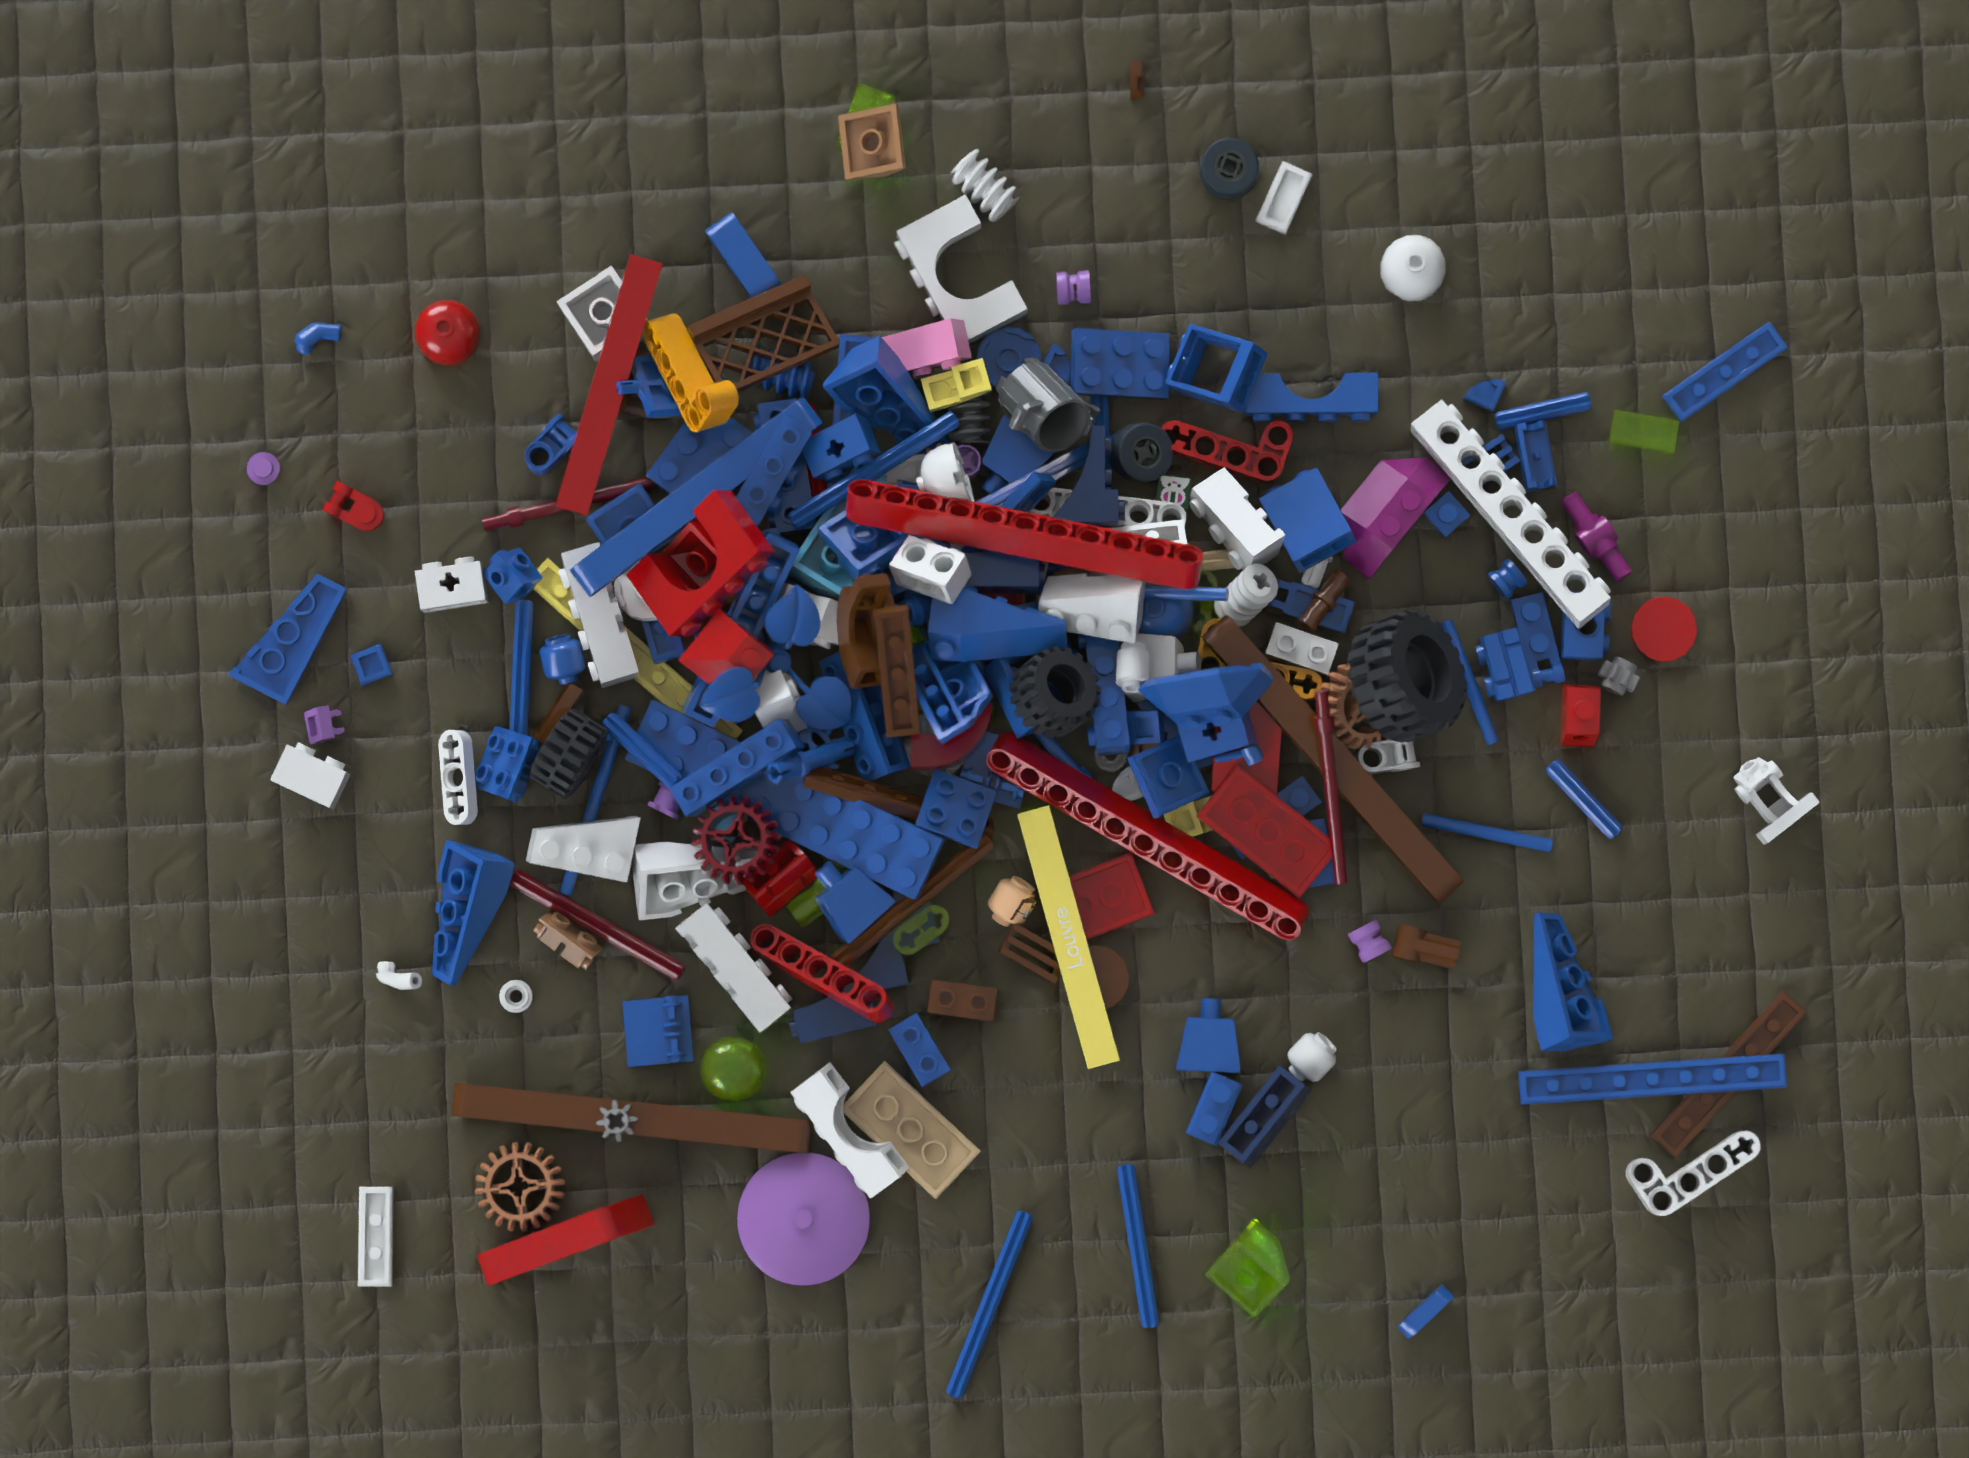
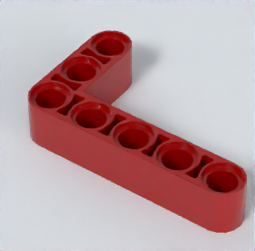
M640 1194L477 1254V1258L487 1286L655 1224L645 1196Z

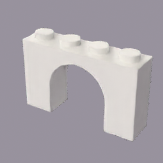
M965 194L896 231L898 241L894 242L901 258L903 260L909 258L914 267L909 272L918 288L924 286L929 298L925 299V302L933 317L940 315L942 320L949 318L964 320L970 345L989 333L1026 315L1027 307L1012 280L974 299L954 297L946 292L938 282L935 270L942 252L953 243L981 229V222Z

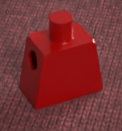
M1562 684L1560 746L1594 747L1599 736L1601 691L1597 685Z

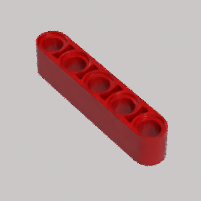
M761 924L752 931L750 935L751 946L765 962L873 1022H884L891 1017L894 1011V1004L880 985L772 925ZM774 938V942L770 947L762 948L766 940ZM801 953L798 961L789 963L790 958L794 954ZM828 968L827 973L823 977L815 978L819 970ZM855 983L854 988L850 992L842 993L843 988L847 984ZM882 998L878 1007L869 1008L870 1003L874 999Z

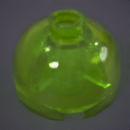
M726 1036L716 1040L706 1049L701 1059L700 1075L704 1086L713 1096L724 1101L739 1102L751 1097L761 1087L766 1075V1062L762 1052L753 1042L740 1036Z

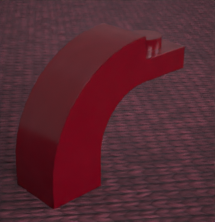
M988 703L973 726L943 744L940 743L936 734H913L911 739V771L943 770L969 757L979 747L987 734L992 718V703Z

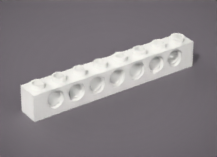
M1441 399L1411 423V433L1578 629L1609 605L1611 598L1608 595L1611 592L1609 587L1600 577L1594 579L1588 572L1589 564L1580 553L1576 552L1573 554L1566 546L1568 540L1557 527L1552 529L1545 521L1547 515L1537 503L1531 505L1525 498L1524 494H1526V491L1516 478L1510 480L1502 471L1505 469L1502 461L1494 453L1489 455L1482 447L1484 442L1480 435L1474 429L1467 430L1461 422L1463 417L1457 408L1452 404L1447 406ZM1446 432H1453L1459 439L1454 444H1446L1440 437ZM1468 456H1472L1480 464L1474 469H1468L1462 465L1461 461ZM1488 481H1494L1500 485L1501 489L1497 493L1490 494L1484 491L1482 486ZM1508 506H1516L1521 510L1522 514L1517 518H1509L1504 514L1503 510ZM1535 530L1542 535L1543 539L1538 543H1530L1525 539L1524 535L1528 531ZM1551 555H1557L1563 559L1564 564L1559 568H1551L1545 560ZM1572 580H1579L1584 584L1585 589L1580 593H1573L1567 588V583Z

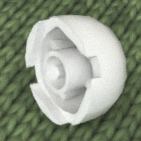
M1407 235L1395 240L1386 249L1380 264L1381 278L1385 287L1391 293L1393 292L1396 296L1406 301H1421L1432 296L1441 286L1446 273L1445 258L1440 247L1431 239L1421 235Z
M955 442L941 445L931 450L924 457L921 464L922 476L916 478L920 491L934 493L943 497L974 501L969 476L965 474L962 466L964 462Z

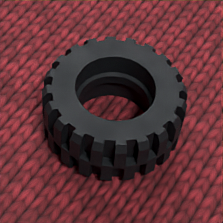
M1405 610L1363 626L1353 639L1350 646L1352 651L1348 654L1347 663L1350 664L1348 678L1352 681L1353 688L1351 691L1353 697H1356L1358 700V708L1361 714L1367 716V722L1372 728L1379 729V734L1396 742H1412L1450 728L1459 718L1462 712L1461 709L1466 701L1464 693L1467 690V681H1464L1463 674L1465 669L1464 664L1460 663L1458 648L1453 646L1451 642L1452 637L1449 633L1441 629L1442 625L1437 620L1430 619V616L1425 613Z

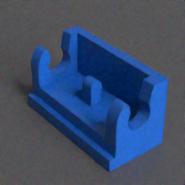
M1542 420L1529 425L1527 423L1517 424L1513 430L1518 458L1520 459L1519 464L1523 486L1526 493L1557 488L1545 421Z

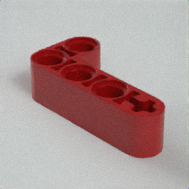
M1175 420L1165 423L1161 428L1167 434L1177 430L1179 431L1178 437L1187 441L1189 434L1194 435L1191 440L1190 451L1185 450L1187 442L1176 440L1175 444H1172L1171 450L1174 451L1175 456L1217 470L1225 468L1232 475L1263 485L1273 484L1278 480L1293 437L1292 429L1283 421H1274L1266 426L1259 447ZM1273 430H1280L1286 435V442L1282 445H1274L1269 441L1268 434ZM1200 440L1210 441L1213 444L1214 451L1210 455L1199 454L1195 447L1197 442ZM1238 450L1243 453L1245 461L1239 466H1234L1228 462L1227 454L1230 451ZM1265 460L1271 461L1276 467V472L1271 476L1262 475L1258 470L1260 462Z

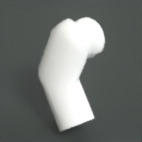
M379 962L377 965L378 973H376V977L384 984L399 990L418 989L422 984V978L418 973H394V962Z

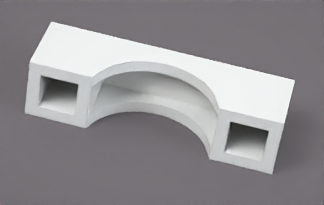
M829 1062L790 1093L793 1095L798 1109L806 1113L814 1123L817 1134L822 1139L827 1140L833 1148L838 1162L846 1166L852 1173L857 1187L862 1192H866L871 1199L900 1178L910 1167L890 1141L884 1143L868 1142L858 1137L849 1128L844 1117L843 1106L850 1088Z

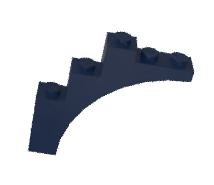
M1105 426L1091 427L1089 453L1082 475L1070 497L1054 514V518L1104 528L1118 527V520L1125 519V500H1118V490H1105V488H1111V468H1105V456H1111V436H1105ZM991 550L963 553L966 556L972 573L965 585L977 588V593L1038 594L1039 584H1045V564H1039V562L1046 561Z

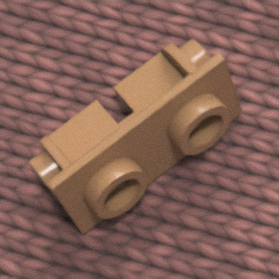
M551 909L539 919L540 922L533 930L538 934L536 938L554 951L558 949L561 943L565 944L566 947L561 956L578 969L582 967L584 970H587L593 962V958L603 949V947L597 944L596 939L591 934L578 930L570 924V920L567 917Z

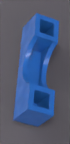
M1260 373L1246 405L1245 417H1253V422L1257 423L1272 422V417H1285L1286 422H1304L1305 417H1318L1319 422H1336L1338 417L1350 416L1353 422L1371 421V416H1376L1378 413V373H1345L1341 383L1332 393L1318 399H1306L1295 395L1285 386L1279 373Z

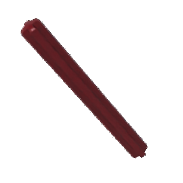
M517 870L510 881L511 887L551 910L562 914L572 922L672 979L679 980L684 973L685 965L682 962L526 873Z

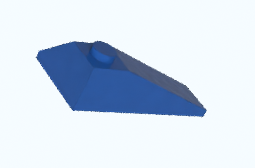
M880 335L852 348L823 382V388L843 410L850 414L854 411L867 418L871 427L876 429L879 426L892 434L893 440L897 443L902 442L937 420L933 412L930 413L925 398L899 357ZM945 435L928 447L934 449L937 443L944 445L952 442L949 440L948 435ZM925 449L917 454H926Z
M968 585L963 587L953 604L932 597L928 629L930 659L968 662L1035 655L1046 648L1049 650L1055 646H1059L1060 650L1064 647L1068 648L1067 624L1064 619L1030 607L1021 609L1006 603L1007 599L997 596L996 599L984 596L977 593V588Z
M446 840L438 869L437 882L443 883L442 902H436V913H440L441 920L440 931L434 935L433 976L450 986L457 985L507 894L513 875L514 862L495 852Z
M1538 912L1534 914L1533 1020L1541 1051H1567L1613 1040L1606 1008L1601 998L1595 999L1587 983L1592 979L1587 970L1582 971L1575 958L1577 948L1561 914Z

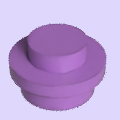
M260 452L253 455L248 461L247 473L249 478L256 484L269 485L278 478L280 465L272 454Z

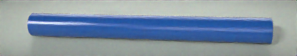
M1452 619L1440 623L1442 625L1441 629L1447 631L1452 637L1451 642L1454 647L1458 648L1460 653L1458 656L1460 663L1464 664L1465 673L1463 677L1464 681H1467L1466 693L1487 746L1499 742L1498 736Z
M1423 813L1421 826L1546 852H1551L1553 840L1427 813Z

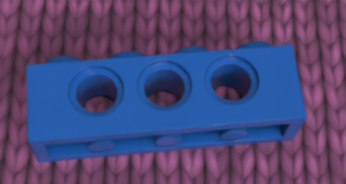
M779 718L669 789L685 816H697L704 812L708 805L713 806L717 804L718 799L728 797L768 772L767 766L769 763L788 758L792 752L801 751L806 747L790 720Z

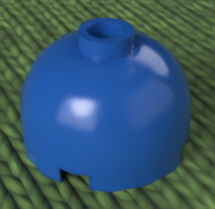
M1144 599L1143 618L1138 633L1173 636L1180 639L1186 635L1192 619H1194L1195 607L1193 600Z

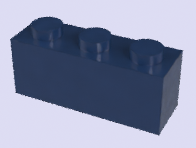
M1279 1065L1218 1144L1247 1167L1251 1168L1312 1091Z

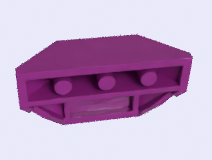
M1426 457L1381 460L1341 509L1357 540V543L1343 550L1344 560L1370 579L1451 480L1450 477Z

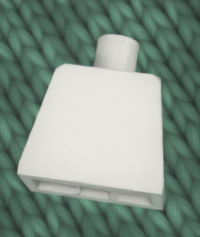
M1138 633L1136 641L1146 644L1147 651L1150 653L1149 680L1201 670L1199 652L1184 653V647L1176 637ZM1124 691L1133 702L1147 700L1140 692L1129 693Z

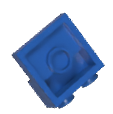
M846 510L818 527L820 537L838 555L839 565L854 581L856 577L865 574H883L884 569L889 566L909 536L907 533L854 523L846 517Z

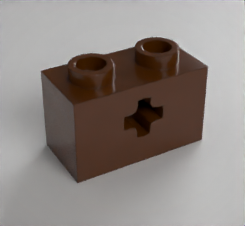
M931 980L927 1013L993 1022L998 989Z

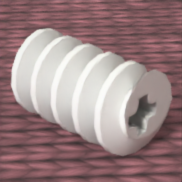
M975 149L965 156L950 174L955 173L952 182L955 185L964 182L961 189L964 194L974 191L970 198L971 202L978 203L982 201L979 208L982 213L992 209L988 218L991 222H995L1005 215L1020 197L1012 198L1016 189L1015 186L1006 190L1003 188L1007 179L1005 176L998 180L994 179L998 170L996 167L988 171L985 170L989 161L987 158L979 162L976 161L979 150Z
M1253 563L1248 565L1227 586L1229 590L1228 601H1215V613L1219 619L1227 615L1238 627L1247 625L1277 595L1278 583L1273 572L1262 564Z

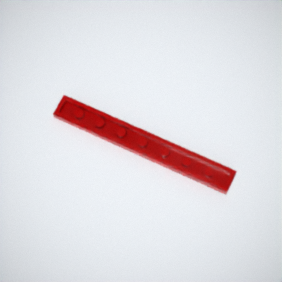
M633 254L629 256L556 500V507L588 515L624 395L617 393L616 384L617 381H628L662 268V263Z

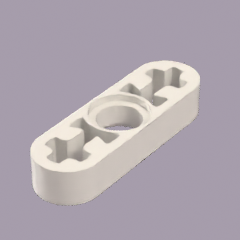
M447 730L440 736L438 743L444 815L451 824L468 825L475 820L478 813L472 740L470 735L463 730ZM458 741V747L453 749L452 743ZM460 758L461 763L453 762V759ZM458 768L463 773V781L460 786H456L453 781V774ZM455 792H463V796H456ZM463 806L464 812L458 814V808Z

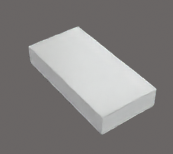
M1282 161L1256 222L1286 235L1312 174Z

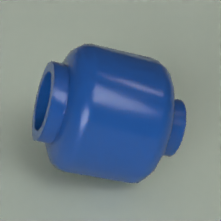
M570 634L546 639V645L539 651L545 676L552 680L558 679L559 685L577 681V674L582 673L586 668L580 641L571 638Z

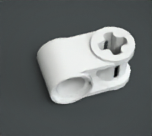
M1386 739L1381 742H1372L1370 748H1365L1367 745H1364L1355 755L1356 760L1369 774L1389 771L1399 772L1420 768V762L1416 761L1413 741L1401 743ZM1366 750H1372L1378 754L1379 763L1376 767H1369L1364 763L1363 754Z

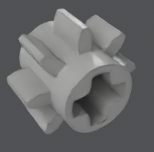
M1615 656L1612 663L1607 660L1604 661L1598 673L1599 677L1604 678L1600 686L1623 697L1626 690L1632 693L1640 680V677L1634 674L1637 666L1618 656Z
M613 1100V1109L608 1111L606 1108H600V1111L605 1116L603 1120L597 1121L596 1125H604L607 1129L603 1134L604 1138H607L611 1133H616L617 1142H621V1133L626 1131L628 1134H634V1131L629 1126L631 1122L637 1121L638 1117H630L627 1113L631 1109L630 1104L626 1105L623 1109H619L617 1100ZM622 1113L624 1115L622 1118V1122L625 1124L624 1127L612 1129L610 1127L612 1124V1120L609 1118L610 1115Z

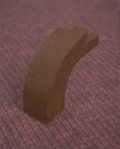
M886 573L878 575L865 574L856 577L853 585L843 586L840 592L836 620L838 647L844 672L851 689L881 685L874 609L881 607L891 585Z

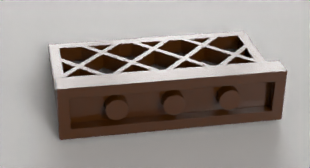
M806 275L688 325V333L714 383L723 381L721 375L724 368L742 373L739 382L734 383L737 392H741L836 350L840 344L811 292V284ZM808 303L813 312L810 321L792 316L794 309ZM771 318L785 321L781 334L764 329L765 321ZM789 323L807 328L803 341L785 335ZM743 330L756 334L752 347L735 342L736 334ZM811 330L825 333L829 342L820 346L808 343L807 341ZM760 335L778 341L774 354L756 348ZM782 342L799 347L798 356L789 359L778 355ZM716 343L727 348L723 359L709 356L704 347ZM731 348L749 354L745 366L727 361ZM753 355L771 360L769 368L761 372L749 368Z
M889 587L881 608L874 609L887 738L920 734L909 611L907 605L895 606Z

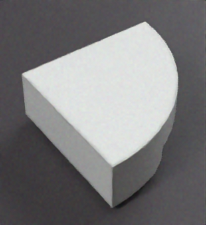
M1131 766L1127 767L1116 778L1112 791L1130 801H1134L1144 796Z

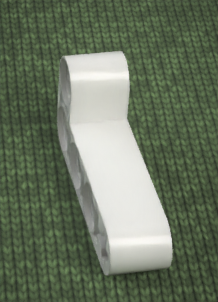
M1735 1132L1667 1178L1664 1177L1652 1160L1637 1158L1628 1164L1626 1178L1650 1213L1666 1216L1754 1159L1760 1151V1141L1752 1132ZM1739 1138L1750 1141V1144L1747 1146L1748 1153L1737 1152L1730 1156L1723 1150L1725 1146L1727 1151L1736 1149L1740 1145ZM1715 1154L1720 1156L1724 1162L1722 1171L1717 1174L1712 1173L1708 1168V1160ZM1641 1163L1647 1165L1650 1169V1177L1643 1183L1637 1181L1634 1176L1635 1167ZM1686 1173L1692 1174L1696 1179V1187L1691 1192L1684 1191L1680 1185L1681 1177ZM1659 1191L1665 1192L1669 1198L1668 1206L1661 1211L1653 1205V1197Z

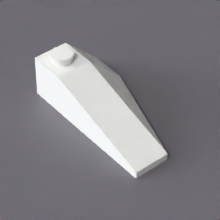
M657 842L634 846L632 872L639 920L673 917L681 914V909L698 902L700 906H703L706 903H711L710 898L726 892L733 895L745 891L742 885L735 883L734 875L731 882L727 885L722 882L723 873L718 879L714 880L710 877L713 868L703 871L700 867L706 859L697 860L694 857V854L702 850V848L693 847L691 844ZM712 846L717 860L722 865H725V848ZM749 850L744 852L740 861L736 862L735 866L748 863L758 851Z

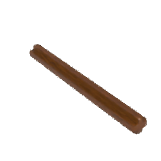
M982 834L977 849L970 846L963 848L928 877L918 900L905 895L850 944L846 943L832 955L833 960L848 967L994 848L992 841L987 835Z

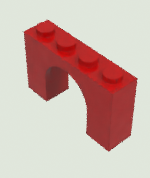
M713 490L692 511L712 538L717 552L716 568L707 584L697 590L688 586L665 554H647L626 575L669 636L689 637L695 634L701 628L700 623L707 616H711L719 608L721 609L723 607L722 602L729 595L740 591L745 586L744 581L752 573L762 570L768 563L767 559L775 552L731 490Z

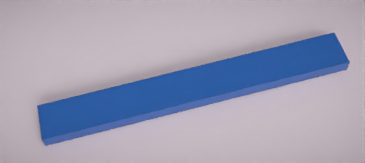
M1785 1054L1518 1072L1521 1105L1787 1088Z

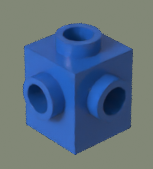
M520 547L510 551L503 549L495 553L489 560L491 564L483 573L492 589L505 604L527 597L543 578Z

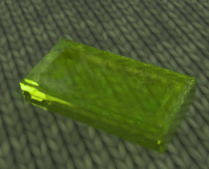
M1614 410L1608 443L1673 454L1679 420Z

